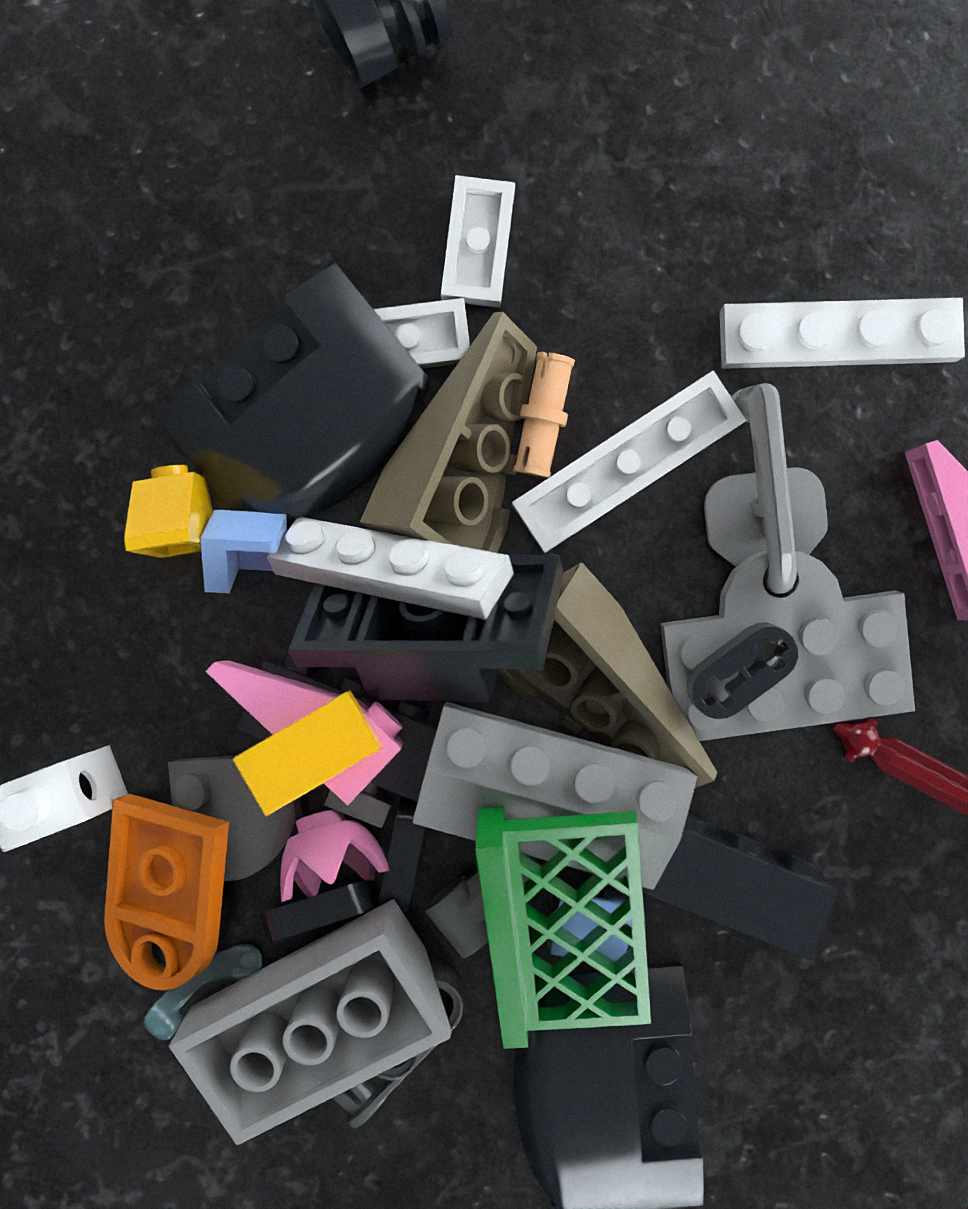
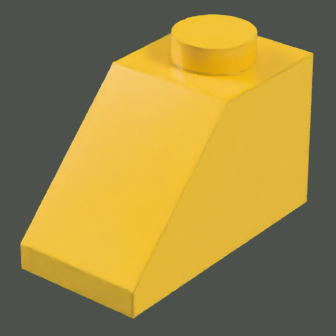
M170 465L152 469V479L134 481L132 483L124 536L126 551L158 558L201 552L200 538L213 513L209 485L206 479L195 472L189 473L187 465Z

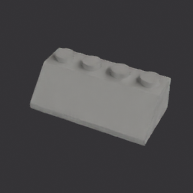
M446 702L443 707L412 823L476 841L478 808L504 806L506 820L636 811L642 887L654 890L681 840L697 776L684 767ZM625 835L596 837L585 848L608 862L625 846ZM546 840L519 842L522 854L547 861L560 850ZM574 859L566 865L593 873ZM626 867L621 872L628 877Z
M392 899L192 1005L172 1039L169 1048L235 1144L239 1145L448 1040L451 1037V1028L426 948L396 901Z

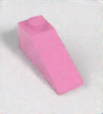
M936 440L904 453L957 620H968V471Z
M229 660L214 662L206 671L272 735L342 695ZM356 699L383 747L324 782L347 806L405 744L397 735L403 726L387 709L376 701L368 708L361 700Z

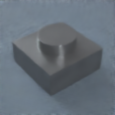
M369 783L348 806L331 790L324 805L382 828L395 796L385 793L384 788Z

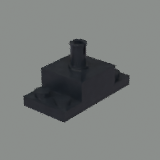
M509 555L514 574L486 619L315 583L288 651L296 667H355L370 700L441 701L443 704L455 701V704L460 706L467 702H490L498 669H543L564 573L560 555Z

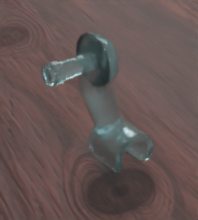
M240 944L216 952L212 962L205 971L182 986L168 990L148 1010L144 1018V1026L155 1038L159 1040L170 1039L185 1018L178 1010L197 989L206 983L241 980L255 973L262 967L261 953L251 944Z

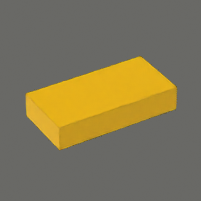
M351 690L233 758V761L265 816H268L377 752L383 745Z

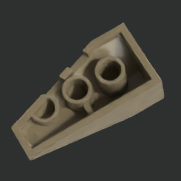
M504 312L493 313L384 467L360 520L370 530L498 553L507 531L510 510L502 508L507 475H516L513 467L516 465L517 455L511 454L516 421L521 420L519 417L522 405L528 404L537 346Z
M582 562L563 573L543 669H498L497 674L516 694L528 702L532 703L535 697H538L562 713L565 717L561 724L575 734H578L584 728L612 748L684 767L697 776L695 788L713 782L717 775L715 767L621 605Z

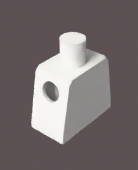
M110 745L0 785V848L3 852L74 826L113 809V799L128 793ZM80 773L84 774L90 782L92 788L91 800L85 797L80 788Z

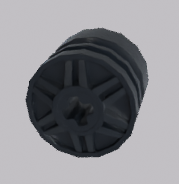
M310 0L332 47L344 68L360 89L397 68L394 47L391 38L394 36L397 37L402 46L414 58L426 52L424 35L434 46L453 37L452 23L445 0Z

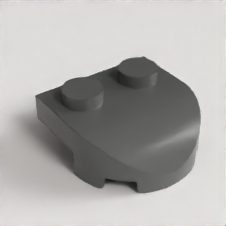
M240 754L168 762L172 806L229 822L224 881L243 879L281 862L280 859L283 856L287 840L298 834L296 821L303 818L300 797L265 816L233 761V758Z

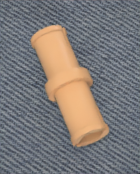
M537 352V364L529 402L521 407L519 418L524 419L525 422L513 471L535 477L550 478L559 427H565L568 414L563 412L571 369L574 366L575 360L556 353H549L548 355L545 352Z

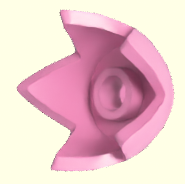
M331 809L303 817L296 821L298 834L287 840L281 863V900L284 902L292 899L293 881L297 883L308 898L317 895L322 879L328 884L334 883L342 861L349 865L364 880L374 881L376 870L379 873L389 871L384 851L373 834L359 820H346L344 813Z

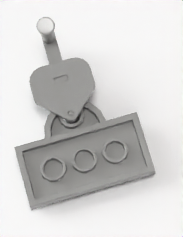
M762 383L738 390L731 398L745 417L746 421L744 423H750L755 472L719 479L710 487L704 501L708 543L715 552L736 568L731 571L721 591L719 615L660 623L666 679L669 690L699 741L915 711L904 593L895 590L843 598L837 578L822 561L809 555L827 532L828 521L825 492L820 479L811 471L798 467L787 468L780 398L777 389L771 384ZM766 590L778 595H769ZM768 622L781 627L794 637L798 646V660L795 668L786 678L737 714L727 719H713L705 716L691 702L687 694V680L690 672L700 662L747 627L756 623ZM764 638L760 639L755 644L759 649V655L744 667L747 669L759 660H762L769 666L774 664L777 660L774 649L780 642L772 644ZM736 672L724 681L719 680L714 675L709 677L705 681L709 692L702 697L703 700L713 697L719 703L724 701L728 697L724 687L738 676L739 673Z

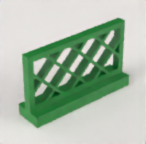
M504 806L478 808L476 856L503 1049L528 1047V1031L651 1024L639 832L636 811L506 820ZM625 835V846L608 862L585 848L596 837ZM546 840L560 850L543 866H540L521 853L519 842ZM572 859L595 873L578 890L555 876ZM626 867L628 877L621 872ZM523 874H524L525 876H527L528 878H530V879H529L528 881H526L525 883H524V876H523ZM608 883L629 896L612 913L591 900ZM542 888H545L564 901L549 917H546L527 904ZM577 911L599 924L582 940L561 927ZM630 918H631V926H629L628 924H626V922H627ZM530 926L535 929V930H533L531 933H530ZM612 934L632 946L616 962L596 950ZM548 938L569 951L554 965L549 964L533 953ZM582 961H585L602 973L587 987L567 975ZM633 968L635 971V975L630 972ZM618 983L635 994L637 1002L610 1003L601 996ZM553 987L573 998L566 1006L539 1007L538 1000Z

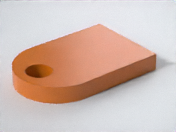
M127 794L113 799L104 915L106 937L116 961L132 979L151 989L171 990L182 986L205 971L216 953L219 940L229 822ZM152 942L162 949L166 959V967L161 966L155 960L152 953Z

